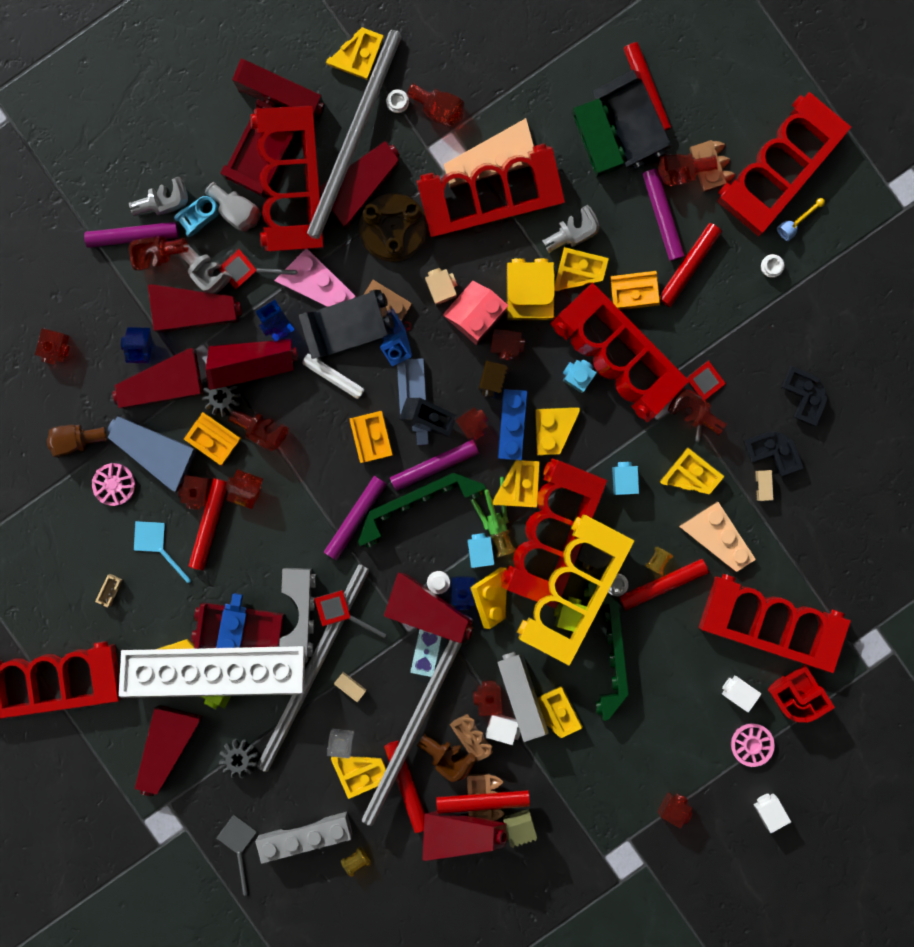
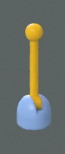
M818 198L816 204L796 221L781 223L777 227L780 236L784 240L790 241L797 233V225L818 207H823L825 200Z

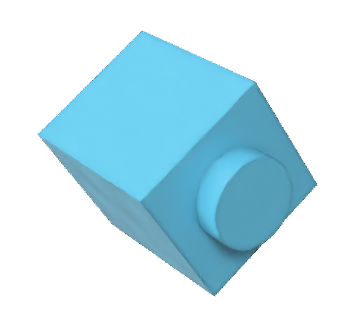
M618 462V467H612L614 495L639 494L638 466H632V462Z
M485 533L473 534L472 539H468L471 568L494 565L491 537H486Z

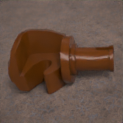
M81 424L56 426L49 430L47 447L54 458L71 454L78 449L80 452L86 450L87 444L107 441L106 429L102 427L84 430Z
M424 734L417 747H420L434 757L432 764L435 766V769L451 782L460 781L467 777L475 764V755L469 753L464 757L458 758L455 754L459 752L462 745L450 747L451 743L447 741L445 745L442 744L441 746Z

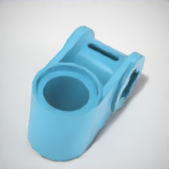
M202 196L190 206L178 212L174 219L181 223L186 230L187 237H190L219 215V205L211 197ZM211 202L213 205L211 212L204 213L203 206Z

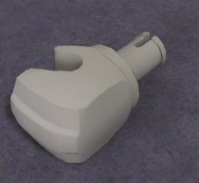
M180 177L172 179L173 191L169 198L166 196L167 187L160 185L157 192L154 188L149 189L148 197L129 202V207L133 209L131 210L132 215L135 217L151 210L157 215H164L184 208L188 202V194L183 180Z
M212 182L206 188L205 194L209 195L219 204L218 213L237 230L247 232L258 224L262 212L251 201L239 196L236 191L227 194L215 182Z
M589 205L581 209L582 222L580 228L574 227L573 217L570 216L567 226L562 221L559 223L561 227L559 232L542 240L545 246L554 242V244L546 248L549 253L565 243L570 244L571 247L577 246L599 232V221Z
M188 243L181 246L183 250L178 249L177 254L190 265L188 270L189 276L203 292L217 294L230 281L232 275L226 271L218 276H213V271L222 265L215 262L210 263L211 258L207 254L199 256Z

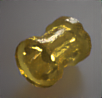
M509 529L490 535L491 539H494L498 551L496 553L497 557L516 551V548L512 547Z
M656 546L653 557L649 563L645 564V567L663 576L665 566L669 559H672L674 556Z
M358 847L357 852L348 858L341 859V864L347 874L352 877L363 866H369L371 861L366 852L361 847Z

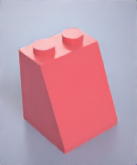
M472 281L444 312L443 316L477 345L507 312L509 305L492 290Z

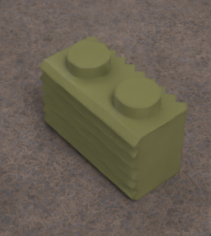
M529 809L503 817V822L507 823L506 832L508 838L506 843L509 842L510 847L514 848L515 845L518 847L519 844L523 845V843L527 844L528 841L537 840Z

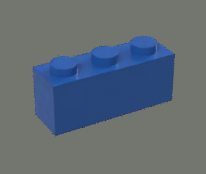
M503 390L498 459L522 460L527 391Z

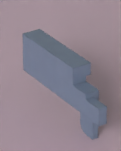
M407 359L397 364L400 414L406 398H422L426 400L424 359ZM412 426L413 432L416 431L417 445H427L428 431Z

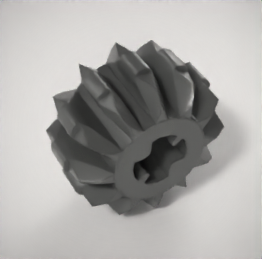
M235 384L231 387L226 386L212 390L204 388L203 391L208 393L209 396L202 397V401H210L205 406V409L213 408L212 414L215 416L220 410L221 416L225 417L227 414L226 409L233 414L235 410L232 405L240 406L239 402L234 401L235 398L242 397L241 393H233L239 388L238 385ZM221 391L227 395V398L223 399V403L217 400V396H220Z
M237 739L232 741V745L226 743L224 745L226 751L223 750L219 753L221 757L225 758L219 761V765H227L223 772L227 773L231 770V778H234L237 772L240 778H244L245 772L251 774L253 772L252 767H256L258 764L256 760H253V758L258 756V752L251 753L250 751L254 748V745L251 744L248 748L245 747L247 743L245 739L242 740L240 745ZM235 754L243 756V759L238 763L234 760Z

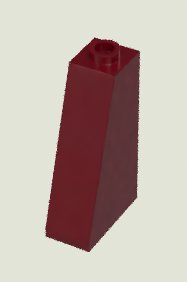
M240 59L232 79L239 92L262 101L267 99L275 103L277 107L313 106L314 121L316 116H321L325 104L322 103L323 99L320 94L247 60Z
M385 141L349 166L331 209L345 230L353 223L398 167V157L400 154L393 144L389 146ZM327 182L319 187V193L321 194V196L325 190Z
M153 284L147 285L153 330L157 333L239 322L238 316H242L241 304L236 302V299L232 296Z
M291 339L209 346L206 363L209 390L293 371L294 361H298L297 347H292Z
M193 348L187 349L116 384L115 391L112 393L115 405L118 404V408L125 409L204 395L197 351Z
M397 574L384 617L458 643H465L466 639L470 640L474 629L471 626V619L408 574Z
M161 705L154 708L135 789L140 790V794L154 796V794L157 795L161 791L202 721L203 716Z
M437 811L424 814L423 860L429 861L504 848L508 838L506 832L507 823L453 813L437 814Z

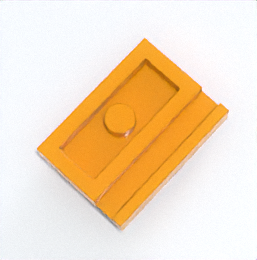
M656 271L611 276L613 304L619 310L660 305Z
M382 411L350 418L360 463L393 455Z
M202 412L184 440L223 466L241 438Z

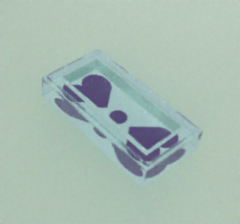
M419 630L411 673L432 677L441 636Z

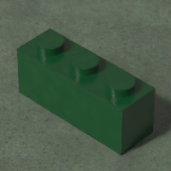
M599 98L573 108L572 115L595 176L597 177L621 168L624 164L625 154L622 147H618L615 141L617 133L615 127L609 125L607 119L609 111L606 104H602Z

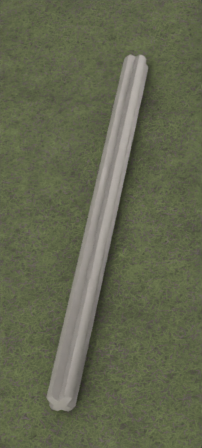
M390 30L307 231V234L312 238H320L402 38L398 31Z
M363 565L357 566L344 592L348 611H350L369 573V569ZM344 620L329 624L313 653V657H311L305 669L304 694L292 695L257 764L258 769L268 772Z
M449 641L362 818L363 823L369 826L374 824L462 643Z

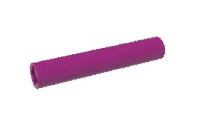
M658 169L646 171L642 175L669 261L677 260L685 255Z
M177 222L88 231L84 233L87 248L179 238Z
M470 440L390 477V480L397 492L478 455L479 451L474 441Z
M376 476L372 478L324 550L325 554L336 561L338 560L384 491L387 483Z

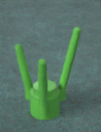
M500 477V487L504 481V477ZM489 490L484 491L491 515L487 516L488 520L476 500H471L483 522L485 530L489 529L490 535L507 530L506 524L509 523L507 507L501 505L502 516L500 513H496Z

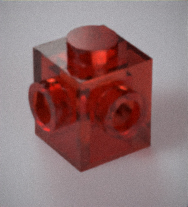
M42 328L35 355L42 357L41 362L55 365V361L63 362V359L67 358L70 346L67 345L69 336Z
M494 329L490 354L499 355V359L513 360V357H518L519 352L524 351L525 339L521 338V332Z
M474 407L458 418L456 423L468 440L472 437L474 440H477L486 434L484 429L488 427L485 423L488 421V418L481 409L477 411Z
M237 470L233 478L229 477L225 490L228 491L227 501L253 509L260 495L263 478Z
M185 475L184 483L180 484L178 490V497L181 498L180 503H186V508L200 510V506H206L211 479Z
M482 681V685H477V691L473 692L474 705H478L479 716L502 715L500 684H496L495 681Z
M668 792L657 812L664 820L682 828L683 824H687L691 819L692 807L689 805L686 797L679 793L673 795Z

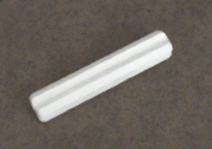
M307 354L304 358L303 365L356 399H359L363 394L364 389L320 360L312 359L310 354Z

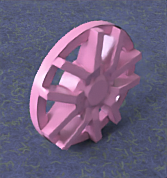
M109 463L100 467L94 474L92 490L95 497L103 504L109 506L122 505L132 497L135 491V478L132 472L124 465ZM113 467H118L116 476L113 475ZM106 468H109L108 475L102 472ZM122 469L126 471V473L129 476L121 477ZM99 475L105 478L104 482L97 480ZM130 479L131 485H123V480ZM96 483L103 486L99 491H97ZM123 488H131L127 496ZM106 490L108 493L102 498L100 494ZM120 492L124 499L119 501L116 493ZM112 495L115 502H108L107 500Z
M750 723L741 726L739 729L737 728L731 739L733 755L740 763L746 766L756 767L763 765L771 758L774 752L772 734L768 729L759 724ZM753 727L759 728L756 736L753 735ZM747 728H749L748 736L742 732ZM762 730L767 734L768 737L760 738ZM739 734L745 737L743 742L736 739ZM770 740V746H762L763 741ZM735 742L742 745L737 750L735 749ZM745 750L746 754L740 758L738 754ZM761 750H769L766 757H764ZM758 753L762 758V760L759 762H757L755 758V754ZM751 755L753 763L745 760Z

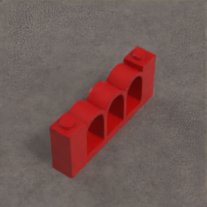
M808 92L805 97L800 95L791 105L795 108L790 113L791 116L780 125L777 131V138L768 141L757 154L756 163L748 165L739 174L737 180H734L731 185L726 183L718 192L721 197L717 202L757 236L766 230L851 129L849 124L811 92ZM799 123L824 143L812 159L787 138L786 128L788 124ZM772 147L780 148L804 167L791 184L767 164L765 158L767 149ZM759 172L783 191L771 208H768L746 188L744 181L747 173Z
M313 106L254 109V114L250 115L251 128L255 129V134L262 133L257 140V151L261 159L268 163L262 169L259 181L263 191L271 196L263 205L262 215L269 227H263L264 232L260 233L261 246H265V251L323 247L322 234L319 239L312 238L307 234L320 202ZM302 131L304 159L274 160L268 156L264 145L266 138L271 133ZM304 164L306 192L276 193L269 187L267 176L273 167L278 165ZM307 197L309 224L279 226L273 222L270 216V208L276 200Z
M546 144L533 146V151L528 152V157L514 155L507 158L502 164L501 169L497 165L483 163L476 166L471 172L470 177L460 171L449 172L441 180L439 175L434 176L433 172L421 175V179L416 180L430 236L434 237L565 203L553 148L550 146L546 147ZM525 162L530 165L538 197L513 203L507 173L514 163ZM485 170L498 172L507 205L481 211L476 190V179L481 172ZM462 178L468 182L476 213L450 219L444 196L445 186L450 180Z
M593 282L550 323L556 333L565 340L570 337L576 351L585 356H593L594 368L601 376L608 379H616L615 385L618 393L625 400L635 402L631 407L646 422L654 418L689 382ZM594 313L613 332L603 343H593L584 335V323ZM616 336L636 355L623 367L613 365L606 355L607 346ZM639 359L658 377L647 390L637 389L629 379V371Z
M551 459V462H548L544 469L545 477L543 480L548 481V483L541 487L537 496L538 507L541 511L534 513L526 522L525 532L529 541L518 546L513 558L515 567L509 565L508 570L506 569L501 577V587L537 602L541 598L551 595L548 585L549 580L528 573L524 566L525 556L532 549H544L560 556L555 570L560 567H567L564 562V550L570 541L576 539V537L572 536L574 530L570 529L562 551L542 544L538 540L536 529L538 524L544 519L553 518L571 526L574 521L556 515L550 510L548 499L551 492L558 488H565L584 496L575 519L577 517L581 518L582 515L593 518L607 483L606 479L556 459ZM582 543L575 545L571 551L570 559L573 566ZM564 572L556 579L555 590L560 597L563 594L571 572ZM549 601L545 605L556 609L559 602Z
M723 574L722 578L715 576L699 624L701 630L834 673L851 621L844 618V613L831 610V613H822L817 609L805 606L795 608L790 601L784 598L773 596L765 599L761 592L756 589L740 587L741 584L735 582V577ZM744 593H752L758 602L749 635L727 628L735 602ZM775 603L784 604L788 611V619L779 645L758 638L766 611ZM806 613H813L818 620V630L810 654L788 648L799 617Z
M108 641L94 643V647L88 650L78 649L66 654L63 658L55 654H46L35 658L31 663L17 658L2 663L1 660L0 718L121 700L122 698L119 697L120 675L115 644L108 645ZM72 657H81L88 662L93 686L92 694L72 696L68 673V663ZM41 661H48L56 667L61 698L40 701L36 671ZM9 666H17L24 672L29 703L8 705L5 672Z

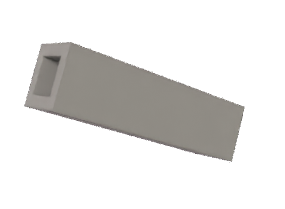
M516 652L503 655V660L497 663L523 742L549 734L523 654L516 655Z

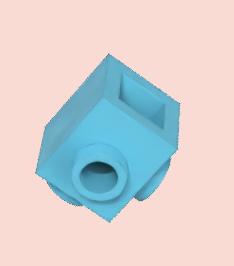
M583 359L581 362L576 360L574 364L570 362L562 373L566 375L563 381L583 393L597 372L592 370L594 366Z

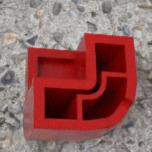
M803 665L786 677H780L768 688L780 711L787 718L795 722L808 723L814 721L835 708L824 689L817 684L806 665Z

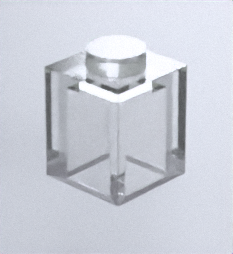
M331 729L327 756L350 759L355 731Z

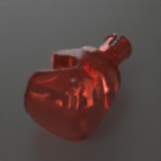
M414 83L408 89L406 96L423 104V113L434 122L453 128L463 118L465 104L458 96L440 91L437 88L428 92Z
M688 153L687 156L681 154L666 155L660 158V164L658 165L659 176L664 184L669 186L692 182L696 180V176L700 172L718 170L716 155L695 159L692 153Z
M153 236L132 241L129 245V255L133 270L141 271L148 269L153 255L152 265L159 267L169 262L170 255L187 253L189 248L184 247V245H188L187 240L181 238L167 242L163 236Z
M689 389L679 391L668 405L667 411L671 414H677L682 409L688 407L692 408V414L685 417L684 421L695 420L692 426L697 428L698 425L701 426L703 424L718 436L723 430L715 426V424L723 429L727 425V423L710 413L712 405Z
M235 408L231 413L235 416L229 417V422L246 430V438L269 451L278 449L289 431L288 426L281 424L277 430L269 433L267 427L274 420L267 419L262 421L263 415L259 413L252 418Z

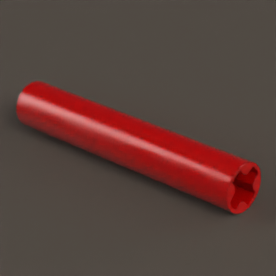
M634 42L625 46L623 50L631 70L639 71L665 131L671 129L639 43Z
M712 223L707 225L659 295V300L662 304L671 308L721 235L722 230Z
M213 478L188 565L191 568L204 571L229 485L227 481Z
M700 559L619 596L624 610L627 611L706 575L709 571L704 560Z
M399 740L384 745L389 762L395 753ZM405 759L396 777V782L414 832L419 833L424 831L425 812Z
M528 790L436 797L437 814L530 807Z

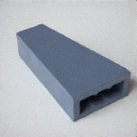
M117 416L116 420L113 419L108 427V432H110L108 438L169 489L175 492L180 491L197 449L125 418Z

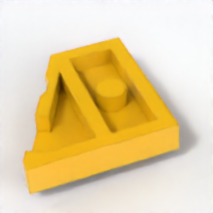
M361 28L354 34L351 40L341 46V49L335 55L327 59L326 65L368 80L384 36Z
M515 460L492 501L493 505L537 507L539 461Z
M331 757L348 799L377 787L386 771L382 758Z

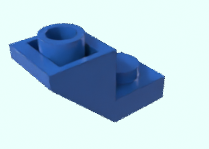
M391 309L388 311V315H391L394 321V334L383 337L384 341L380 348L391 366H394L411 358L412 353L406 329L395 310Z

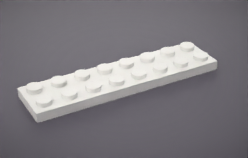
M305 647L121 650L119 697L304 694Z

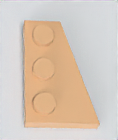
M719 502L714 503L679 526L735 572L756 560Z

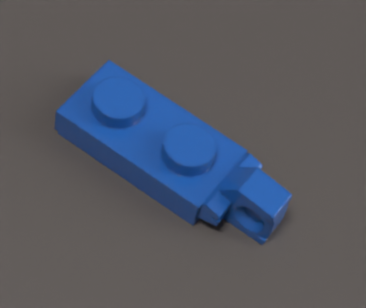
M234 593L231 605L225 604L216 648H241L247 616L246 607H241L243 594Z

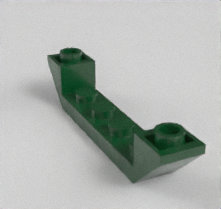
M455 473L445 476L369 511L358 543L360 546L365 544L367 548L379 543L378 538L382 534L376 524V518H379V521H383L392 516L391 511L399 508L402 512L413 507L412 502L420 499L421 502L434 497L433 492L439 489L444 493L455 488L453 483L458 482L464 497L469 496L473 500L483 495L482 490L486 489V487L480 482Z
M587 581V587H583L584 600L590 601L597 586ZM608 594L601 605L607 604L608 607L604 608L605 622H609L610 631H606L608 645L612 644L609 663L610 667H614L615 676L611 677L612 689L617 690V693L599 695V701H596L597 715H601L603 721L609 720L628 696L619 605Z

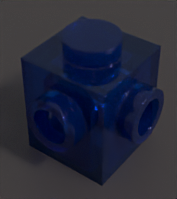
M275 299L256 311L262 322L259 324V327L265 336L271 335L275 342L280 338L286 337L294 330Z
M127 327L125 337L122 336L121 349L124 350L126 363H149L153 347L151 329Z
M452 576V605H456V609L468 610L470 605H475L470 588L475 585V576Z

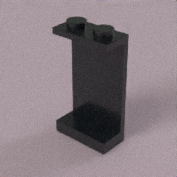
M633 69L593 91L595 98H600L601 103L606 104L608 108V118L611 125L615 127L617 138L628 160L625 162L626 167L638 169L647 164L646 160L652 157L658 159L668 154L667 149L671 148L672 144L639 71Z
M371 290L368 294L314 312L299 314L311 358H322L394 334L393 328L395 325L391 315H388L386 308L388 302L385 294L381 290Z

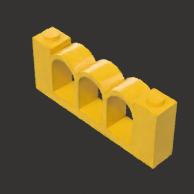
M582 515L581 518L577 517L571 527L574 530L572 536L576 537V539L570 541L564 550V562L567 567H560L550 576L548 585L551 595L541 598L536 603L533 611L534 620L528 618L527 622L523 620L517 630V633L520 634L518 638L521 641L569 666L634 543V540L587 515ZM587 543L612 556L600 581L573 566L570 554L575 545ZM564 572H573L598 585L585 610L557 594L555 582L559 575ZM549 601H557L583 614L570 639L542 623L540 611L544 604Z

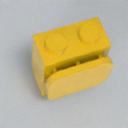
M540 258L535 259V262L525 263V259H512V263H507V304L509 305L507 320H553L554 262H548V259Z

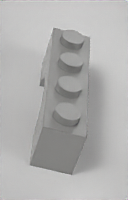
M284 568L282 569V593L290 596L297 604L299 620L296 628L291 633L280 638V647H305V663H307L309 657H313V643H309L310 634L314 633V620H310V612L315 610V597H311V588H315L316 574H312V569Z
M344 812L325 817L318 822L291 830L280 829L258 835L255 842L262 864L351 840L353 833L348 814Z

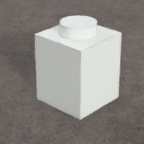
M737 676L729 678L722 688L724 690L722 694L748 713L761 695L760 692Z
M492 712L486 731V738L513 745L514 739L518 740L521 733L517 720Z
M765 794L757 799V803L753 804L770 833L791 823L779 799L774 794Z

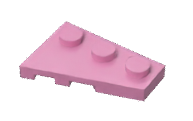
M305 249L285 269L296 270V275L280 274L274 280L326 307L356 297L308 249Z

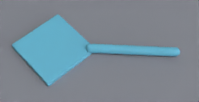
M135 521L134 550L160 552L187 583H190V578L163 549L165 523Z

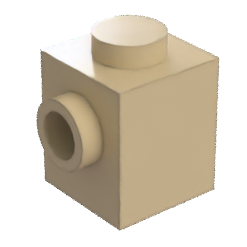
M441 268L428 272L429 276L425 277V281L435 306L457 297L454 289L457 283L453 273L448 274L447 269L441 271Z

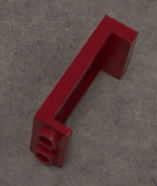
M257 99L255 102V109L276 108L277 106L267 99H264V101ZM249 120L228 165L223 166L220 174L223 178L265 197L266 193L261 188L259 180L262 169L268 163L261 159L257 151V140L262 133L255 134V129L251 128ZM297 131L271 133L266 138L264 145L268 156L274 160H283ZM280 165L273 167L269 171L267 176L269 187Z
M203 602L200 604V608L196 607L194 621H198L197 629L193 630L191 636V644H194V649L216 648L225 605ZM246 608L247 616L241 648L280 647L285 614Z

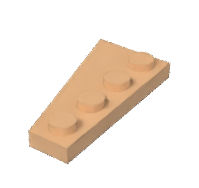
M526 118L445 163L446 174L452 171H460L470 177L471 172L476 166L483 163H491L501 169L502 164L507 158L514 155L528 157V152L533 151L532 147L534 145ZM517 162L509 168L508 172L529 167L530 165L525 162ZM485 170L478 175L476 181L499 174L493 170ZM454 178L448 183L451 188L468 182L462 178Z

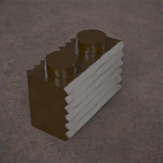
M490 361L485 362L478 389L483 391L482 396L495 399L496 395L501 394L508 370L506 365Z

